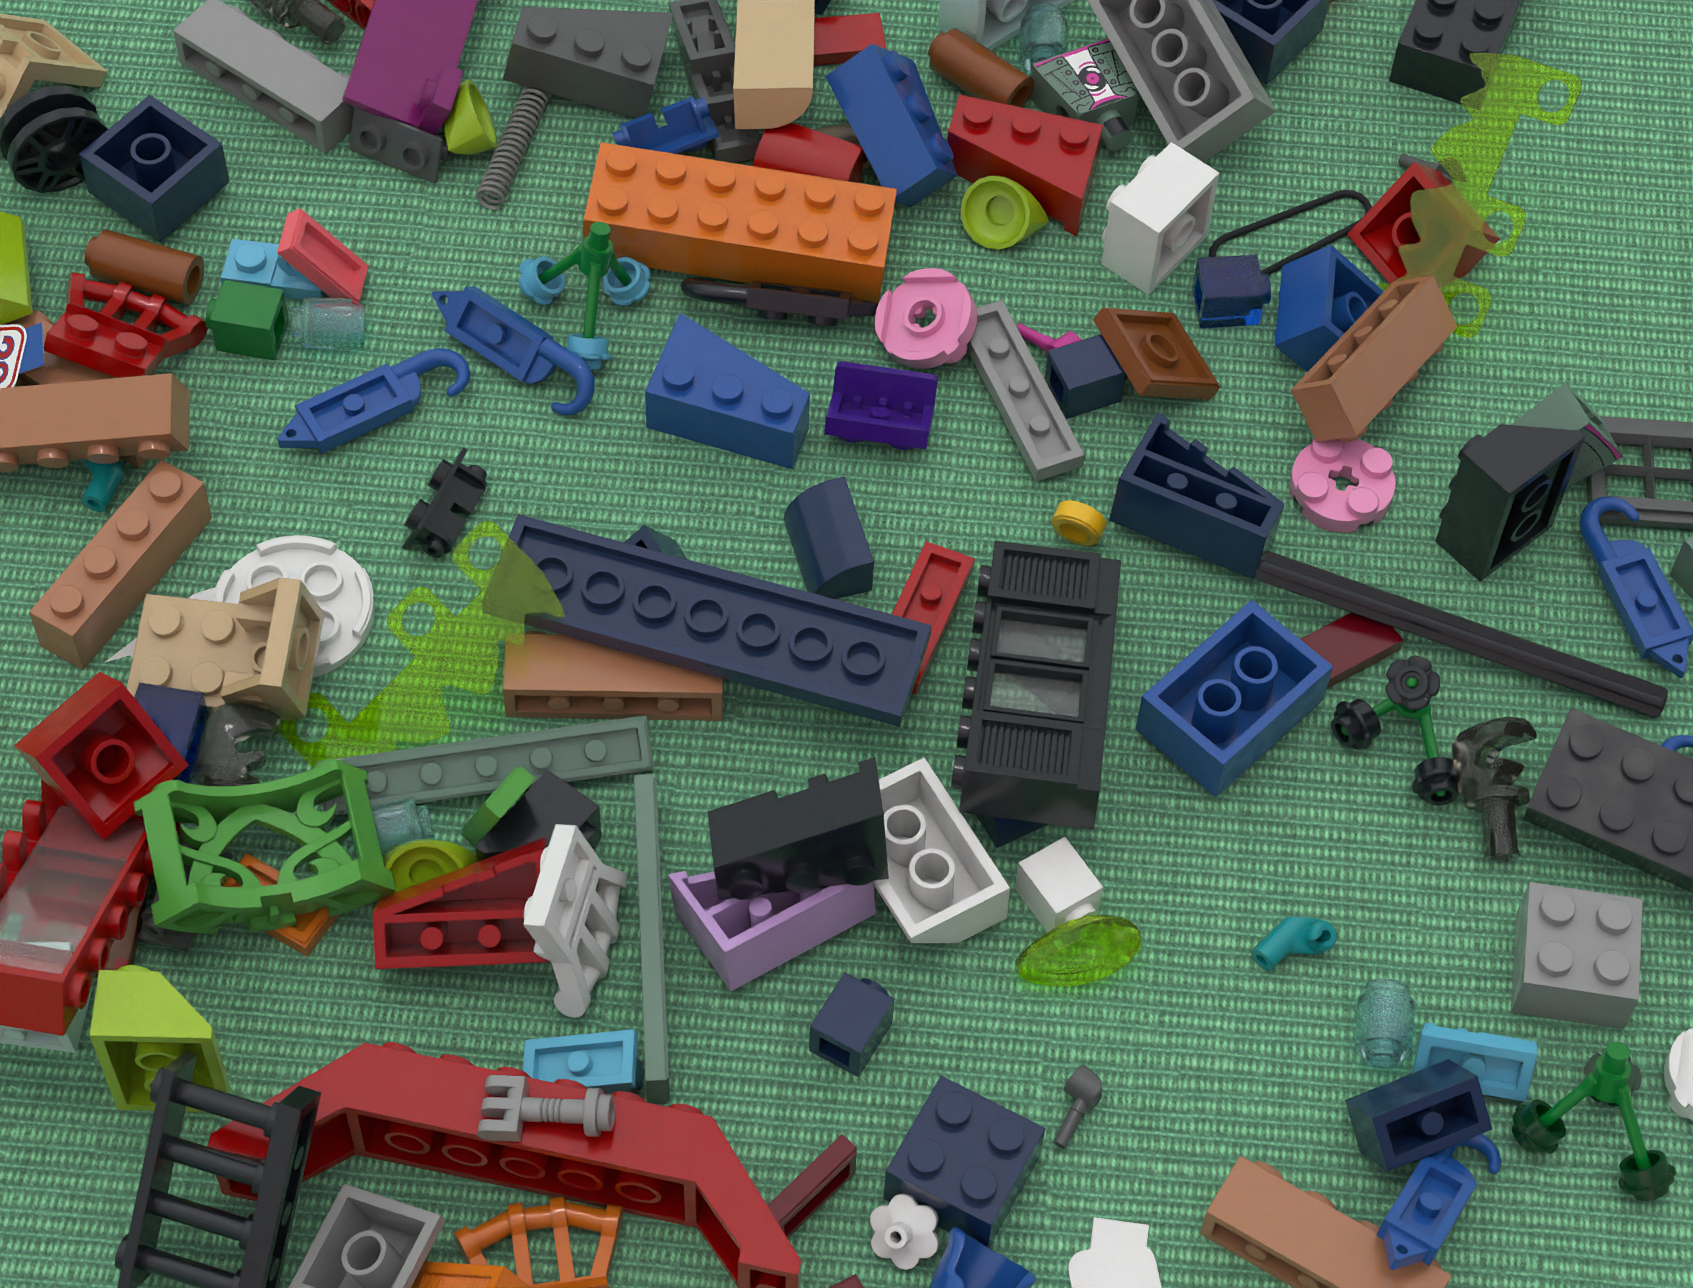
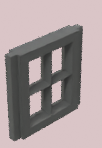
M1600 416L1617 445L1643 447L1644 466L1610 464L1586 477L1588 504L1599 497H1608L1607 476L1645 478L1646 498L1613 496L1624 499L1633 505L1639 514L1638 521L1632 522L1625 514L1611 510L1601 514L1599 522L1693 530V501L1657 499L1655 480L1693 482V470L1655 467L1653 448L1692 450L1693 461V423Z

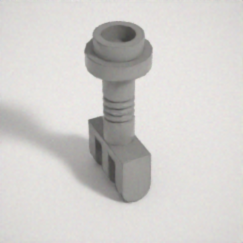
M490 1075L486 1077L484 1091L493 1096H506L507 1098L487 1097L482 1100V1115L503 1119H484L479 1121L477 1135L482 1139L521 1142L524 1121H555L556 1123L561 1121L562 1123L583 1124L584 1133L588 1137H599L602 1131H612L614 1127L615 1098L614 1095L604 1094L602 1088H588L585 1100L543 1099L528 1097L529 1085L525 1076Z

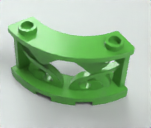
M330 759L315 764L308 771L258 784L204 786L185 783L180 780H169L156 785L151 793L133 803L135 814L143 816L158 890L159 901L151 905L154 925L188 933L217 934L219 924L246 923L248 933L269 931L288 926H297L295 915L310 913L328 907L329 916L333 917L365 906L395 892L396 887L392 871L385 869L366 789V784L369 783L367 771L338 759ZM344 795L349 820L326 833L324 830L333 821L337 803L329 810L323 812L316 810L314 806ZM175 822L196 824V829H188L180 824L179 834L188 845L199 849L198 851L179 844ZM254 824L280 833L303 846L285 861L275 885L262 886L257 877L245 866L231 859L221 857L226 848L240 834ZM351 834L353 835L358 857L355 860L340 845ZM317 858L309 862L307 871L313 872L315 876L298 880L294 872L303 864ZM183 863L192 866L188 885ZM226 876L239 882L241 887H222L221 884L225 883Z

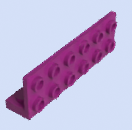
M375 0L342 100L373 115L397 120L436 136L451 111L463 71L457 69L478 0Z

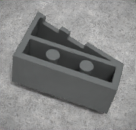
M522 7L503 80L634 119L646 114L673 13Z

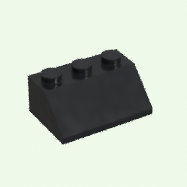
M1500 424L1484 437L1480 434L1472 437L1458 454L1460 464L1457 474L1448 486L1451 493L1447 504L1439 515L1442 521L1435 542L1481 582L1553 526L1585 437L1577 430Z

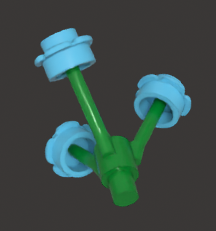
M604 222L592 223L589 235L583 239L582 245H579L570 255L558 263L552 258L541 256L534 261L530 258L526 259L519 267L521 276L518 281L521 292L525 297L539 305H549L553 302V298L558 297L565 286L563 272L578 264L579 270L588 276L583 334H568L567 349L581 357L590 369H601V361L612 358V354L607 353L609 338L595 336L600 277H603L606 295L611 296L612 302L620 306H627L641 300L650 289L648 279L651 273L648 267L629 257L617 259L613 250V243L609 239L611 228Z

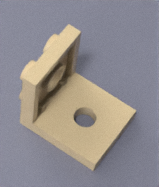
M0 14V118L10 105L29 92L34 80L100 88L108 71L46 20Z

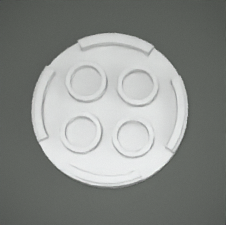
M301 535L270 539L257 544L255 551L239 560L230 570L223 572L216 585L212 601L238 604L242 591L277 578L297 579L304 583L325 613L313 678L331 672L350 660L363 646L370 634L375 616V601L370 578L365 568H362L352 557L338 549L336 543L318 537Z

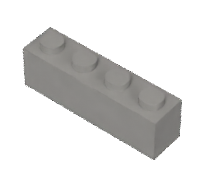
M207 0L173 30L179 62L323 153L327 154L352 130L354 106L342 100L349 76L344 73L339 74L327 67L313 53L296 48L285 41L277 31L271 28L266 29L249 19L238 7L228 6L220 0Z

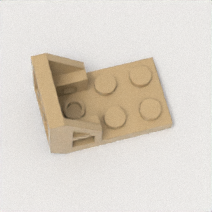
M277 578L242 591L238 604L146 594L127 689L139 704L285 721L305 718L325 613L301 580Z

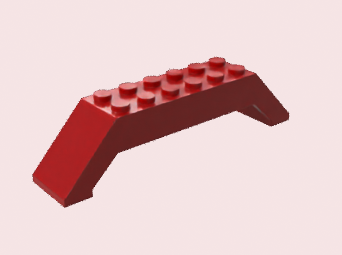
M394 1042L384 1043L382 1046L363 1043L262 1103L272 1106L274 1102L282 1101L298 1086L322 1092L302 1183L354 1155H360L550 1197L564 1196V1200L601 1208H607L608 1204L622 1206L625 1213L697 1228L738 1288H800L801 1260L714 1118L704 1115L701 1110L691 1105L677 1103L666 1107L647 1103L642 1097L630 1092L616 1091L612 1093L615 1098L614 1127L612 1131H602L599 1137L586 1136L583 1124L562 1123L561 1121L559 1123L555 1121H524L521 1142L485 1140L477 1135L479 1121L484 1119H503L482 1115V1100L487 1097L507 1098L506 1096H493L484 1091L487 1076H525L529 1085L528 1097L543 1099L585 1100L587 1087L569 1079H558L554 1083L534 1079L526 1072L513 1067H499L497 1070L473 1066L467 1059L456 1055L447 1054L440 1056V1058L416 1054L410 1047ZM231 1121L211 1133L207 1146L260 1162L262 1158L267 1157L270 1138L264 1136V1130ZM216 1175L222 1194L257 1202L258 1194L252 1193V1186Z

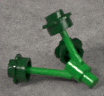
M1612 1042L1608 1044L1604 1054L1597 1053L1593 1055L1584 1067V1073L1587 1077L1553 1107L1539 1099L1533 1100L1528 1105L1521 1104L1516 1107L1513 1114L1514 1124L1512 1125V1133L1516 1141L1528 1152L1535 1153L1538 1151L1540 1153L1547 1152L1552 1154L1558 1149V1141L1566 1135V1128L1561 1117L1585 1097L1590 1096L1597 1102H1607L1610 1106H1619L1633 1154L1623 1159L1619 1165L1622 1174L1618 1181L1619 1187L1622 1190H1626L1628 1194L1634 1195L1637 1200L1651 1201L1666 1195L1669 1191V1185L1674 1182L1676 1169L1673 1165L1668 1164L1666 1155L1661 1151L1646 1150L1632 1104V1092L1637 1091L1641 1085V1072L1638 1066L1632 1064L1630 1050L1623 1043Z

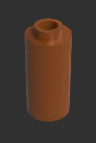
M957 28L951 29L947 33L941 32L938 34L929 47L930 69L972 97L1024 108L1033 92L1034 79Z
M107 229L103 230L98 237H92L85 250V264L89 266L90 275L95 279L116 285L123 281L133 285L134 290L151 295L155 293L186 305L191 304L195 300L202 285L204 260L199 255Z

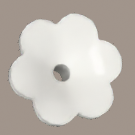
M902 1193L893 1197L889 1205H881L871 1213L870 1224L875 1231L871 1240L872 1249L881 1258H891L898 1268L904 1270L912 1269L919 1263L920 1258H929L938 1251L940 1241L934 1231L938 1225V1215L931 1206L918 1205L913 1196ZM896 1232L900 1233L901 1239L897 1237Z

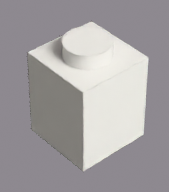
M1063 837L1018 863L1015 890L1051 939H1054L1068 930L1071 933L1079 932L1096 919L1103 886L1067 838Z

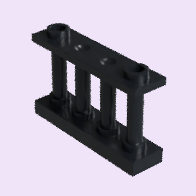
M186 1051L166 1067H161L151 1086L150 1101L156 1103L129 1234L123 1237L115 1257V1268L121 1270L117 1288H137L151 1273L197 1288H279L322 1092L298 1086L282 1101H276L272 1106L192 1082L197 1054ZM186 1106L264 1130V1136L270 1138L267 1157L262 1158L260 1162H256L180 1138ZM174 1162L252 1186V1193L258 1194L254 1214L251 1213L248 1218L168 1194ZM162 1218L239 1241L240 1249L246 1250L242 1269L232 1273L156 1249Z

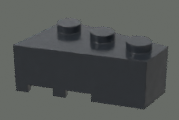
M876 758L858 762L860 772L828 782V777L825 774L809 778L808 789L778 798V794L775 790L708 811L718 900L731 898L748 900L763 894L787 891L805 893L819 887L844 884L861 886L876 880L889 879L884 813Z

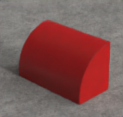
M791 122L778 128L765 129L752 166L860 183L862 179L863 148L860 145Z

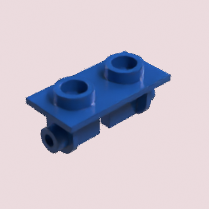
M693 96L661 108L667 124L658 128L651 112L620 124L621 130L612 133L617 145L673 154L682 151L687 153L698 151L704 148L709 143V140L720 137L710 118L711 114L705 98L702 97L695 100Z

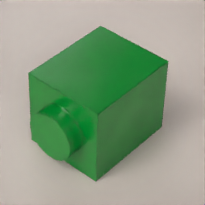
M224 280L218 298H212L209 301L206 311V327L212 329L216 350L276 360L289 323L284 290Z

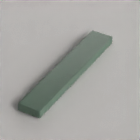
M646 715L338 759L367 771L369 783L366 784L371 810L493 793L516 767L519 768L520 766L535 778L529 787H532L547 770L565 782L654 770ZM344 795L322 803L323 811L329 810L337 803L335 815L347 813Z
M653 774L634 775L646 1098L647 1103L659 1105L667 1104V1100H670L657 781Z

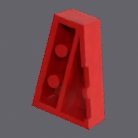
M959 94L947 137V143L953 152L952 162L957 175L971 183H975L978 179L987 176L1006 177L1019 183L1035 197L1048 216L1064 223V230L1077 237L1098 164L1103 125Z
M547 837L378 899L372 913L375 969L549 962V960L538 956L534 952L536 941L523 925L525 904L528 898L533 896L540 874L541 855L547 847Z

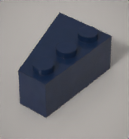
M1157 412L1119 477L1109 521L1254 580L1264 551H1270L1273 546L1285 503L1234 466L1228 471L1206 455L1208 450L1206 446L1196 439L1191 443L1184 440L1169 429L1170 420Z

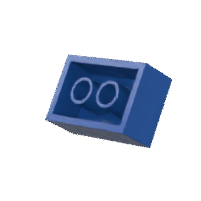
M1251 600L1142 695L1135 729L1214 797H1217L1324 700L1333 666Z

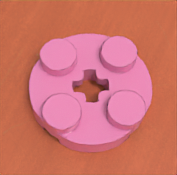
M937 268L920 269L902 277L905 283L898 286L893 293L890 289L887 290L876 309L875 330L894 361L910 368L927 369L940 366L943 363H956L963 358L967 351V343L971 340L976 328L977 307L966 286L959 282L954 275L946 270ZM932 309L936 318L930 325L922 328L919 324L915 323L917 318L925 317L926 310Z
M1314 438L1312 444L1305 447L1294 462L1289 491L1292 499L1295 496L1297 502L1302 506L1301 513L1314 525L1339 533L1358 531L1359 525L1368 524L1372 520H1374V525L1380 521L1390 508L1396 485L1395 475L1392 470L1393 460L1386 450L1374 447L1360 439L1343 443L1339 439L1316 442ZM1343 477L1349 479L1355 486L1348 485L1345 491L1335 488L1336 481L1332 478Z

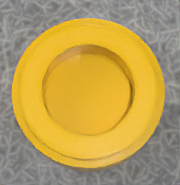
M1072 500L1060 502L1051 520V524L1058 535L1069 542L1082 546H1092L1099 543L1107 525L1104 516L1096 509L1087 504Z

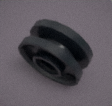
M67 85L46 86L25 94L10 105L0 118V152L3 158L8 161L10 171L15 180L25 189L40 193L63 191L85 181L79 153L106 132L108 128L98 116L91 98L81 89Z

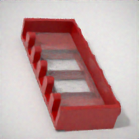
M41 779L42 801L31 799L25 801L22 810V832L7 830L2 843L3 863H0V1025L64 1036L77 1011L85 1007L90 988L93 985L94 976L98 974L99 970L106 969L110 948L114 941H121L124 938L129 915L133 907L140 908L143 904L147 885L150 884L154 877V870L143 816L134 813L103 840ZM175 822L177 836L179 839L180 824L182 823Z

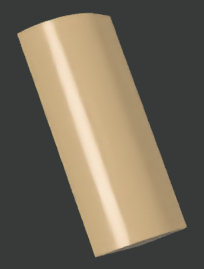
M737 0L733 84L735 129L778 128L796 120L809 106L813 95L815 0Z

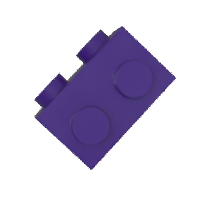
M839 361L835 368L833 393L826 415L824 435L838 436L841 440L852 443L864 440L886 443L900 450L927 449L934 417L938 377L934 374Z

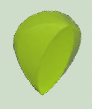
M471 79L459 84L451 111L444 121L448 151L457 154L482 153L497 148L498 144L497 134L487 105Z
M987 176L978 179L967 189L961 202L960 215L964 229L973 241L985 248L1000 250L1016 245L1033 236L1049 222L1047 214L1035 197L1019 183L1006 177Z
M431 839L406 842L393 848L383 857L385 869L392 871L396 887L395 892L477 862L476 855L468 849L451 842Z

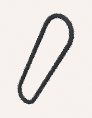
M1340 190L1223 234L1210 247L1209 262L1212 269L1221 278L1230 282L1246 284L1258 281L1281 269L1282 265L1306 256L1347 235L1360 220L1248 276H1235L1219 266L1216 260V251L1219 246L1230 239L1341 197H1352L1359 200L1365 208V214L1372 208V205L1363 194L1354 190Z

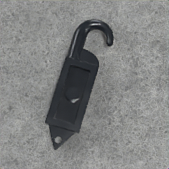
M686 278L681 282L682 292L697 300L758 309V317L772 320L788 319V313L808 315V323L822 326H836L838 319L847 320L848 316H875L879 304L878 302L852 297V292L752 281L750 285L717 283L715 280Z

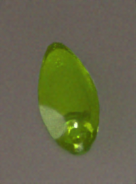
M1107 914L1084 916L1070 920L1034 941L1015 960V969L1022 979L1033 984L1045 986H1078L1095 982L1112 975L1126 966L1140 951L1142 937L1137 926L1123 917Z

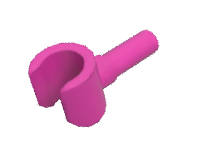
M1021 323L1017 324L1022 338L1046 351L1047 356L1048 350L1081 341L1080 337L1072 331L1054 340L1050 336H1045Z

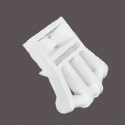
M556 824L549 846L543 850L541 855L540 874L533 896L529 897L525 904L523 925L536 941L534 952L552 963L559 985V990L554 997L556 1008L562 1014L576 1018L582 1016L591 1002L590 992L597 980L604 978L610 965V960L607 957L609 945L616 943L621 929L616 919L620 889L626 888L627 873L604 865L576 825Z

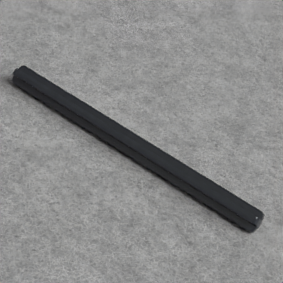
M1264 551L1256 569L1255 578L1260 582L1651 717H1659L1667 702L1668 690L1663 686L1271 551Z

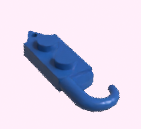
M465 286L464 291L432 292V296L447 323L444 331L521 382L534 384L545 381L553 374L557 367L571 375L577 382V396L572 402L567 404L552 403L551 409L561 415H575L589 405L595 391L594 376L590 367L581 357L554 341L553 336L475 286Z
M435 348L421 352L391 367L388 363L295 405L297 413L278 436L279 448H317L320 454L409 414L413 412V408L419 404L421 398V386L418 376L438 367H449L456 372L457 379L446 392L449 397H454L461 393L469 384L471 372L468 362L459 353L450 349Z
M1613 496L1599 497L1590 501L1581 513L1579 521L1581 534L1599 568L1597 573L1642 659L1650 657L1677 677L1683 678L1687 665L1688 645L1693 640V629L1650 547L1646 548L1642 543L1634 540L1609 542L1599 522L1601 514L1611 510L1619 511L1625 514L1632 522H1636L1639 520L1638 512L1633 505L1624 499Z
M1483 1133L1421 1159L1383 1220L1376 1235L1384 1240L1388 1264L1391 1270L1421 1261L1430 1266L1470 1199L1477 1183L1472 1173L1463 1164L1452 1158L1458 1147L1467 1146L1481 1152L1488 1160V1171L1491 1174L1499 1172L1502 1163L1500 1152L1493 1141Z

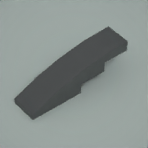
M678 0L668 2L669 12L673 13L672 23L692 95L695 100L702 97L705 98L711 114L710 118L720 137L709 140L708 143L713 159L730 163L754 159L761 136L758 129H735L733 93L735 44L718 1Z

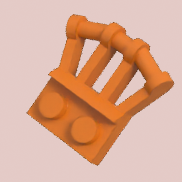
M564 1196L549 1198V1204L526 1208H523L522 1202L508 1204V1210L471 1230L467 1226L453 1232V1237L467 1264L489 1265L481 1251L512 1235L517 1276L531 1288H608L607 1280L621 1229L624 1208L608 1204L606 1209L564 1201ZM568 1226L601 1233L590 1276L575 1278ZM553 1228L560 1280L533 1284L526 1232Z

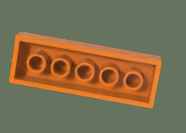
M600 142L583 219V239L589 235L592 223L604 222L611 228L609 239L613 243V250L617 259L629 257L645 264L648 268L749 284L752 281L852 292V297L879 303L897 189Z

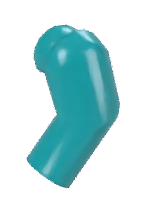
M87 459L78 460L79 462L85 460L84 467L90 469L94 476L81 500L89 509L104 512L124 477V469L120 460L111 464L94 463Z
M1287 917L1251 950V955L1262 969L1271 971L1288 954L1318 955L1330 950L1336 943L1337 933L1334 926L1324 920L1308 917Z

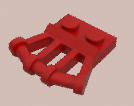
M71 272L66 293V311L47 332L44 351L116 378L151 375L163 359L199 345L206 336L208 328L206 327V321L198 316L191 315L188 317L167 304L168 298L154 293L152 297L135 292L133 285L120 281L118 285L86 280L84 274ZM83 300L105 303L106 305L100 312L84 307ZM127 310L141 315L133 325L120 320ZM160 323L171 329V331L161 335L153 332Z

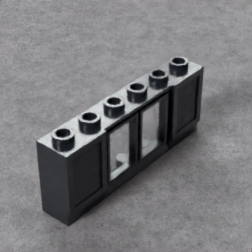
M1003 541L994 542L992 565H981L977 596L987 597V602L976 601L972 633L982 634V639L971 638L967 671L977 672V677L966 676L962 709L972 710V715H960L956 748L967 749L966 756L955 755L951 788L962 790L960 813L1094 830L1100 793L1121 560L1100 558V553Z

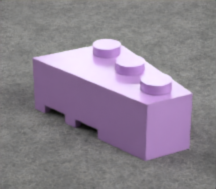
M686 871L668 874L675 915L730 991L739 988L876 914L873 882L861 886L844 884L819 887L805 893L787 891L763 894L748 900L735 898L718 900L714 871L687 877Z

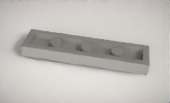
M1003 300L977 307V324L971 340L967 343V351L1034 480L1037 482L1083 467L1085 454Z

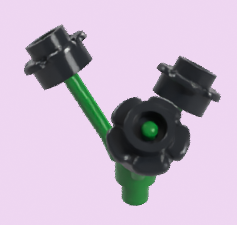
M1414 655L1410 656L1408 660L1398 659L1390 665L1386 673V677L1389 679L1385 687L1388 698L1374 707H1371L1362 699H1355L1350 703L1341 701L1336 705L1334 719L1331 721L1333 734L1345 747H1353L1356 750L1368 749L1372 745V740L1381 733V725L1378 719L1390 711H1397L1404 717L1416 718L1420 722L1427 760L1418 764L1414 770L1415 780L1412 782V791L1430 805L1440 806L1449 804L1464 789L1463 784L1466 782V776L1458 769V764L1455 760L1439 756L1430 705L1432 696H1436L1440 689L1439 674L1433 672L1431 662L1424 657Z

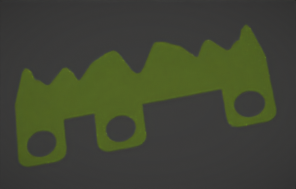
M1494 53L1470 54L1472 62L1482 69V77L1486 82L1484 88L1461 99L1463 107L1473 119L1452 127L1431 147L1433 156L1450 174L1452 183L1445 187L1418 190L1412 193L1410 201L1412 222L1421 238V243L1406 244L1399 247L1398 250L1407 274L1395 281L1434 275L1448 307L1451 300L1460 293L1467 292L1476 297L1479 303V311L1475 319L1468 324H1457L1458 327L1452 332L1465 338L1474 337L1479 332L1492 301L1491 293L1486 288L1453 276L1465 245H1470L1499 257L1508 256L1514 250L1526 222V213L1521 207L1487 195L1521 114L1553 125H1562L1570 118L1582 89V82L1578 76L1517 55ZM1551 80L1564 82L1569 90L1567 103L1556 112H1546L1538 103L1539 90L1545 83ZM1502 211L1512 218L1513 231L1507 240L1494 244L1487 241L1484 237L1483 224L1490 214ZM1379 283L1377 286L1385 291L1392 283Z
M492 521L479 523L453 551V560L456 565L481 590L456 617L426 587L413 589L389 613L387 617L389 630L415 658L350 723L320 693H310L307 709L317 708L322 710L328 718V730L320 740L311 743L301 740L296 733L297 719L291 721L282 720L280 726L282 735L311 767L317 764V761L398 750L396 746L397 741L423 743L446 735L450 732V723L442 698L441 689L443 686L451 685L479 695H487L493 686L499 666L497 641L500 639L514 645H522L525 642L524 617L527 613L537 614L545 611L555 617H565L564 610L544 573L496 523ZM483 536L495 538L501 546V557L498 563L487 570H479L473 567L468 558L471 544ZM413 603H427L433 608L435 613L433 627L429 632L421 636L408 634L402 625V617L405 610Z

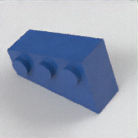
M871 44L825 76L882 187L897 189L895 203L912 207L958 176L952 162L953 152L947 141L943 138L914 60L900 55L895 50L889 51Z
M679 314L645 391L646 427L793 469L809 430L810 393L685 315Z

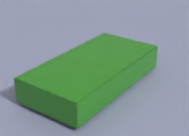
M522 766L516 767L461 829L463 831L461 835L476 847L534 782L535 778Z

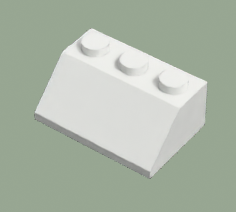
M922 758L879 779L884 813L889 879L873 881V884L910 943H960L1005 920L1008 913L1010 887L926 759Z

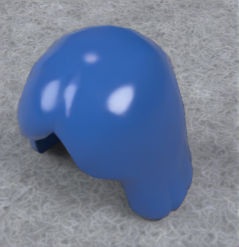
M953 1227L949 1233L947 1247L938 1263L929 1288H1030L1035 1284L1037 1278L1023 1266L992 1251L963 1230Z

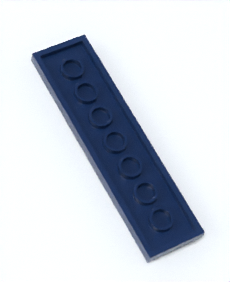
M519 514L481 602L484 614L898 727L901 726L931 637L932 625Z

